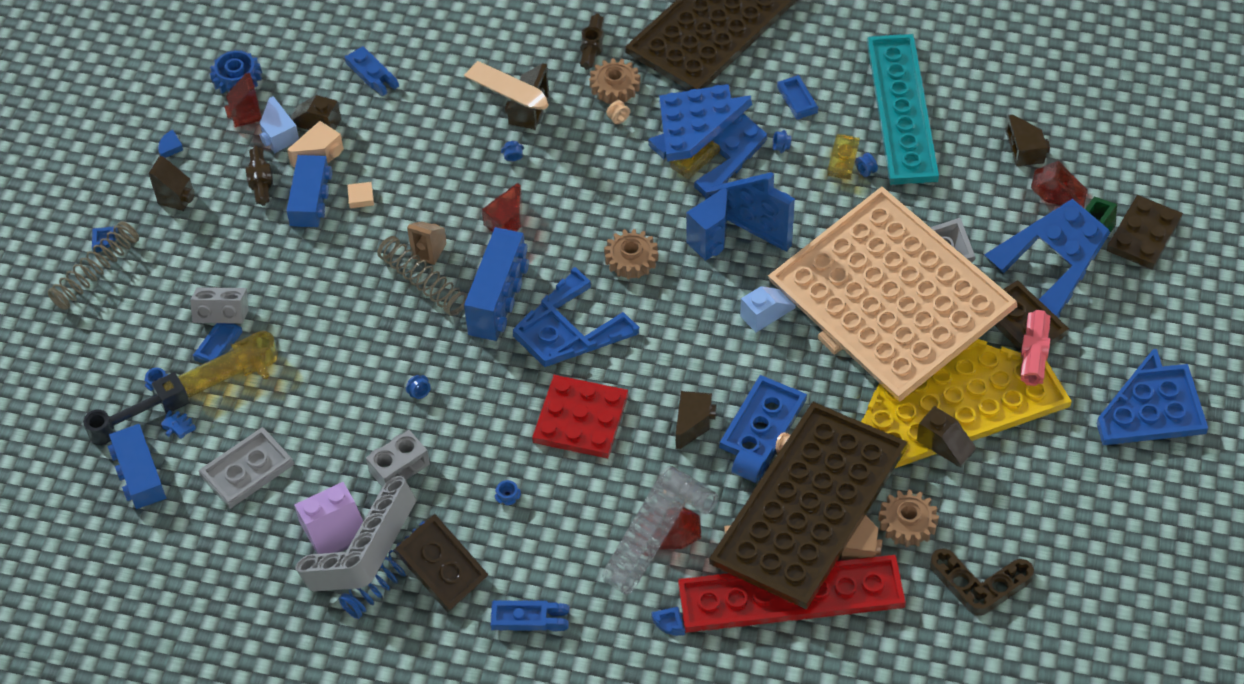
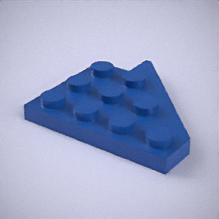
M729 84L660 95L667 162L692 158L752 106L751 95L731 98Z
M770 172L712 186L705 193L706 200L725 187L728 190V221L786 252L792 246L795 199L789 194L774 188V173Z
M1153 349L1101 413L1096 423L1102 445L1207 434L1208 425L1188 364L1162 367L1157 349Z

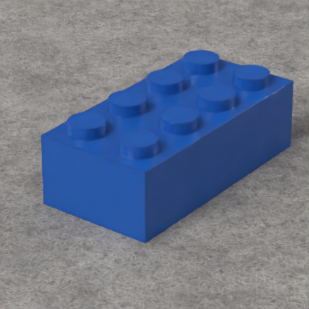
M494 228L464 304L468 335L497 341L500 332L505 331L507 325L506 316L508 312L511 313L513 310L514 295L520 292L522 274H526L529 267V259H526L528 245L524 243V233Z

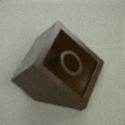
M542 63L522 74L520 80L538 88L543 92L548 101L550 96L547 64ZM508 100L505 106V114L508 115L509 125L536 130L544 109L526 107L513 100Z

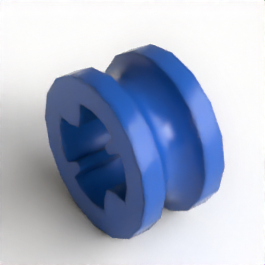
M865 153L862 157L855 159L856 168L863 177H868L871 173L878 171L877 162L870 153Z

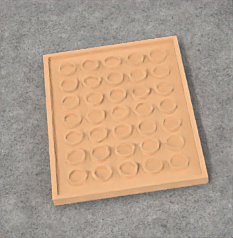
M883 187L876 190L768 275L772 284L780 289L899 402L1018 307L1017 301Z

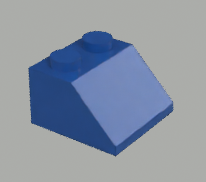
M725 187L686 212V243L705 261L712 256L720 254L725 247L728 190Z

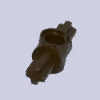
M599 13L591 16L589 26L584 28L581 33L580 51L582 52L580 66L584 67L585 70L593 68L595 57L599 56L603 51L604 31L602 27L604 17L600 16Z
M253 146L249 150L250 163L245 167L249 188L254 190L256 204L265 206L270 201L269 188L273 184L270 163L264 159L263 148Z

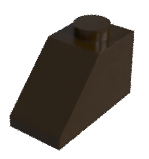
M315 95L299 104L291 119L296 124V127L310 130L319 121L336 130L341 121L338 100Z
M1013 114L1008 115L1005 131L1016 167L1045 163L1046 153L1050 152L1049 140L1044 138L1042 129Z
M159 156L148 173L157 203L184 211L195 196L191 180L165 157Z
M681 391L675 433L676 449H682L710 429V420L716 419L717 404H712V393Z
M933 406L919 423L916 441L960 468L976 451L975 445L957 419L936 406Z

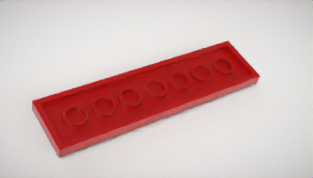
M896 555L837 561L807 610L729 573L678 579L685 633L905 608L906 605Z

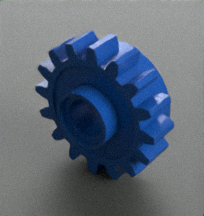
M243 51L224 53L218 59H215V65L210 67V77L214 88H220L222 94L228 91L229 96H232L234 92H238L240 96L244 90L251 92L250 87H257V81L262 80L260 63H258L257 57L252 58L251 53Z

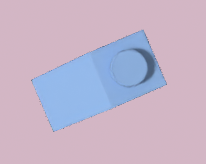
M274 97L269 98L260 121L262 133L259 135L263 144L266 147L269 146L274 153H277L293 145L299 140L296 124Z
M760 286L741 298L740 317L755 332H758L795 309L796 305L780 289Z

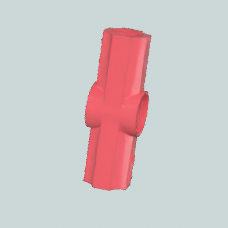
M1042 310L1028 313L1026 335L1023 337L1021 349L1023 361L1020 380L1029 386L1043 383L1045 363L1049 354L1050 338H1048L1051 320L1050 315H1047Z

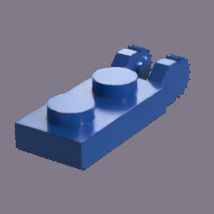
M364 46L344 57L346 64L371 89H374L381 96L387 94V89L383 82H386L393 89L399 87V82L395 76Z
M492 601L491 630L547 631L548 629L556 632L565 631L569 628L568 620L564 618H547V614L565 616L569 614V605L564 603H547V601Z

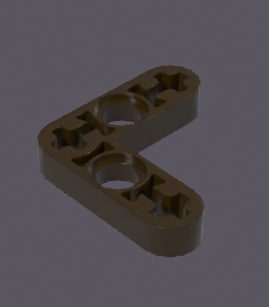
M948 549L936 550L932 554L930 562L933 573L970 613L977 616L987 614L1028 586L1034 574V567L1031 562L1025 559H1016L983 582H980L959 558ZM940 559L942 562L947 560L948 565L946 566L944 563L939 565L938 560ZM1016 570H1018V571H1020V572L1026 571V575H1025V576H1024L1023 574H1019L1018 576L1015 577V575H1016ZM957 577H964L969 584L965 587H959L953 580ZM996 582H1002L1006 584L1008 589L1005 592H998L992 585ZM974 599H983L984 604L982 605L980 602L975 604Z

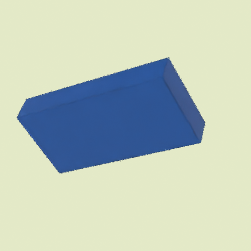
M799 75L777 82V88L796 120L818 113V106Z
M216 323L193 354L194 360L216 369L242 334V327L234 323Z

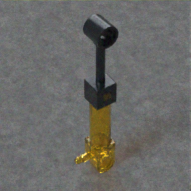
M267 331L256 332L232 344L231 351L179 376L173 372L152 382L155 395L114 415L109 416L106 411L101 409L88 412L84 417L83 424L90 441L96 445L107 444L111 441L109 434L115 432L114 425L158 404L162 406L166 414L169 410L171 412L189 404L188 398L242 372L247 376L257 371L262 379H268L269 373L266 367L273 364L278 358L273 335Z

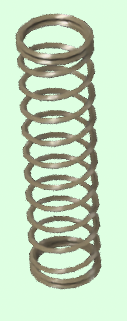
M124 221L117 223L113 228L114 232L107 233V239H101L100 245H95L93 251L87 252V258L80 259V265L75 264L73 271L66 273V278H60L59 284H54L48 290V296L54 304L61 309L67 310L70 308V303L66 296L73 301H77L76 296L68 288L62 286L61 281L63 279L67 280L77 293L83 294L82 288L69 279V273L75 274L83 286L90 288V283L75 271V267H81L88 278L92 281H97L95 274L82 265V260H87L98 274L104 275L103 269L96 262L89 259L90 253L95 254L98 261L104 267L111 268L110 263L102 255L96 253V247H101L110 260L117 262V257L108 248L102 246V241L107 240L116 253L124 255L122 248L109 239L110 234H114L118 242L127 249H131L128 241L132 243L139 241L138 233L130 224ZM116 228H118V231L120 232L121 235H119V234H117V233L115 232V229H116ZM124 230L130 233L133 236V238L130 237ZM118 237L124 240L128 247L125 244H123ZM112 244H114L122 253L117 251ZM105 250H107L115 258V260L111 258ZM99 257H101L108 264V266L104 264ZM93 264L96 265V266L100 269L101 272H99V271L93 266ZM86 270H87L95 279H93V278L86 272ZM55 286L61 287L66 296L59 290L55 289Z
M389 236L382 241L378 248V257L384 260L385 263L390 264L391 268L396 269L400 275H403L404 279L410 280V283L414 286L416 285L418 290L423 291L425 296H430L431 301L437 302V305L443 308L450 316L457 315L464 309L468 296L465 292H460V288L453 289L454 285L452 282L446 283L447 278L440 277L439 271L433 272V266L426 267V261H420L419 255L413 256V250H406V244L400 245V240L396 236ZM396 241L392 251L389 254L385 255L389 245L392 242ZM386 243H388V245L384 249L383 256H381V251ZM404 246L405 249L402 255L391 262L397 249ZM410 251L411 256L409 260L398 267L401 258ZM418 257L415 266L405 272L406 266L411 259ZM421 262H424L425 265L422 271L411 278L415 268ZM402 267H404L403 273L399 271ZM427 268H431L429 276L424 281L418 283L422 273ZM410 273V278L406 277L405 274ZM437 273L438 277L436 281L431 286L425 289L426 283L429 280V278L433 274ZM417 278L416 283H413L412 280ZM441 279H445L443 286L437 292L432 294L433 288L435 287L437 282ZM424 283L423 289L419 288L418 285ZM448 284H451L450 291L442 299H439L442 290ZM431 288L430 294H427L425 291ZM458 290V293L455 294V295L449 300V302H448L447 305H445V304H446V301H447V299H448V297L450 296V294H451L453 291ZM438 294L437 300H434L432 296ZM464 295L463 303L457 309L450 311L451 305L457 298ZM444 300L443 306L439 304V301Z

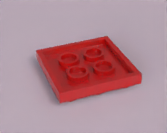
M553 375L532 436L533 443L609 459L629 396L628 390Z

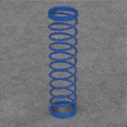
M390 550L389 558L385 557V559L391 562L400 575L406 576L402 567L392 560L391 553L394 551ZM382 563L380 568L384 570L392 582L398 584L394 574L385 568ZM376 574L375 577L381 586L390 591L389 585ZM372 583L368 584L373 593L382 598L381 592ZM357 588L369 604L374 605L373 599L361 588ZM349 589L350 594L342 593L339 596V602L349 615L355 619H360L362 612L366 613L367 610L353 596L351 589ZM347 603H349V605L355 610V612L347 605Z

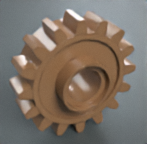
M612 58L611 63L603 60V66L596 64L595 71L590 72L589 85L592 94H596L598 100L612 104L618 100L628 102L631 97H635V92L640 90L641 81L638 68H632L631 62L624 64V59L616 62Z
M633 229L631 233L623 230V235L621 236L615 233L614 240L608 239L607 247H604L605 264L609 265V271H614L618 277L622 276L627 279L640 278L645 274L648 275L651 268L655 269L656 261L659 259L658 244L653 243V237L649 236L646 238L645 231L636 234V229Z
M899 490L897 491L896 498L888 495L887 503L882 502L878 517L880 530L886 531L885 538H891L895 541L894 544L896 545L902 544L905 547H909V545L920 546V542L923 540L928 542L930 534L935 535L939 519V516L936 515L937 507L930 506V498L923 500L921 492L913 496L911 490H908L907 495H903Z

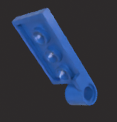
M760 375L720 441V449L737 455L732 466L733 474L756 484L760 481L776 454L778 436L781 433H788L807 400L806 393ZM775 403L779 407L775 410H769L765 405ZM763 422L767 427L765 429H757L754 427V424ZM753 442L756 446L753 449H746L742 444Z

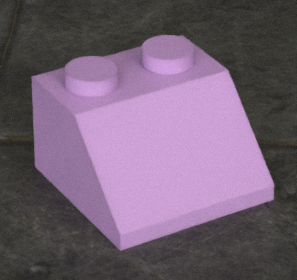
M344 482L294 504L298 520L317 554L337 553L348 549L363 523L356 503Z

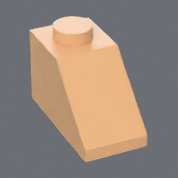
M319 121L289 147L287 152L290 165L295 167L297 155L326 156L327 163L338 157L344 148L341 134Z

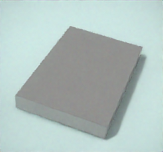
M262 427L198 470L201 478L226 506L231 509L292 467L294 461Z

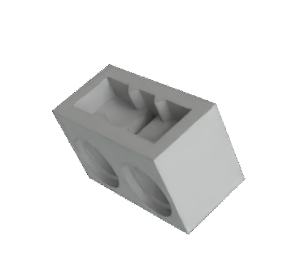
M197 287L190 299L193 323H243L248 313L247 288Z
M410 430L395 436L391 442L375 449L366 457L369 473L382 488L393 477L402 476L407 480L430 465L428 450Z

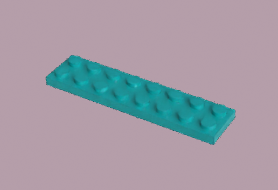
M914 34L868 36L867 47L890 185L938 182L939 173Z

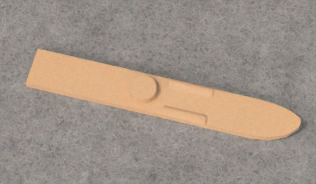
M477 61L464 74L465 78L526 107L533 109H546L548 107L547 98L538 88L480 61Z

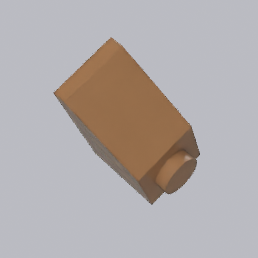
M423 221L409 224L407 230L413 256L419 255L420 261L425 260L426 263L435 265L447 244L445 228Z
M866 515L842 552L841 561L875 557V555L881 556L882 540L877 539L878 528Z

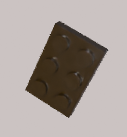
M1137 195L1110 240L1106 251L1153 270L1180 223L1183 213Z
M1019 280L1003 289L1017 301L1018 307L994 326L1020 351L1022 349L1023 337L1026 335L1028 313L1035 310H1042L1047 315H1050L1051 321L1048 334L1050 346L1068 335L1069 328Z
M436 514L432 515L393 550L447 612L489 576Z

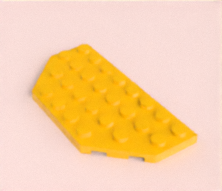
M977 339L900 402L879 383L861 422L908 442L905 453L895 467L898 468L937 454L916 441L919 423L933 406L957 419L971 441H975L1069 408L1072 401L1047 361L1045 363L1043 383L1029 386L1020 380L1023 361L1020 352L1005 347L998 349L987 345V341Z

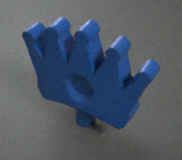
M169 410L164 421L161 423L162 428L168 430L165 433L166 436L169 437L174 433L179 439L194 431L196 427L192 424L191 418L186 420L188 418L187 414L184 413L180 416L179 411L172 415V412Z

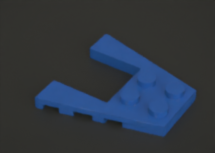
M742 113L708 143L727 161L694 181V188L705 197V193L710 187L728 183V179L734 173L737 174L742 168V164L748 158L750 159L767 141V133ZM664 133L648 139V146L661 158H667Z
M1071 199L987 252L985 257L1002 273H1005L1040 238L1071 265V268L1039 299L1059 318L1061 310L1066 303L1068 304L1073 295V290L1079 280L1083 279L1086 274L1085 270L1092 259H1095L1110 231L1074 199Z
M576 267L572 268L571 274L566 279H562L556 285V289L549 296L546 295L541 300V304L534 311L531 310L513 329V337L544 367L639 334L640 327L622 312L584 336L556 310L591 288V281Z

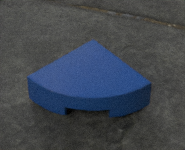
M174 130L169 131L161 138L158 145L160 156L167 158L183 151V146Z
M114 227L92 229V250L95 245H100L101 239H107L108 232H114ZM110 234L109 239L115 242V235ZM107 240L102 241V246L110 247ZM96 247L95 251L96 253L101 252L102 249L101 247Z
M679 607L651 612L654 624L661 631L675 636L685 635Z

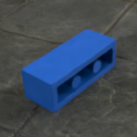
M297 155L287 206L290 226L319 227L320 219L324 218V199H328L329 195L327 181L332 179V167L328 166L326 156Z
M140 424L109 434L112 444L108 446L112 460L118 459L119 465H116L115 469L119 480L125 479L127 485L122 486L127 502L132 500L135 508L139 509L167 499Z

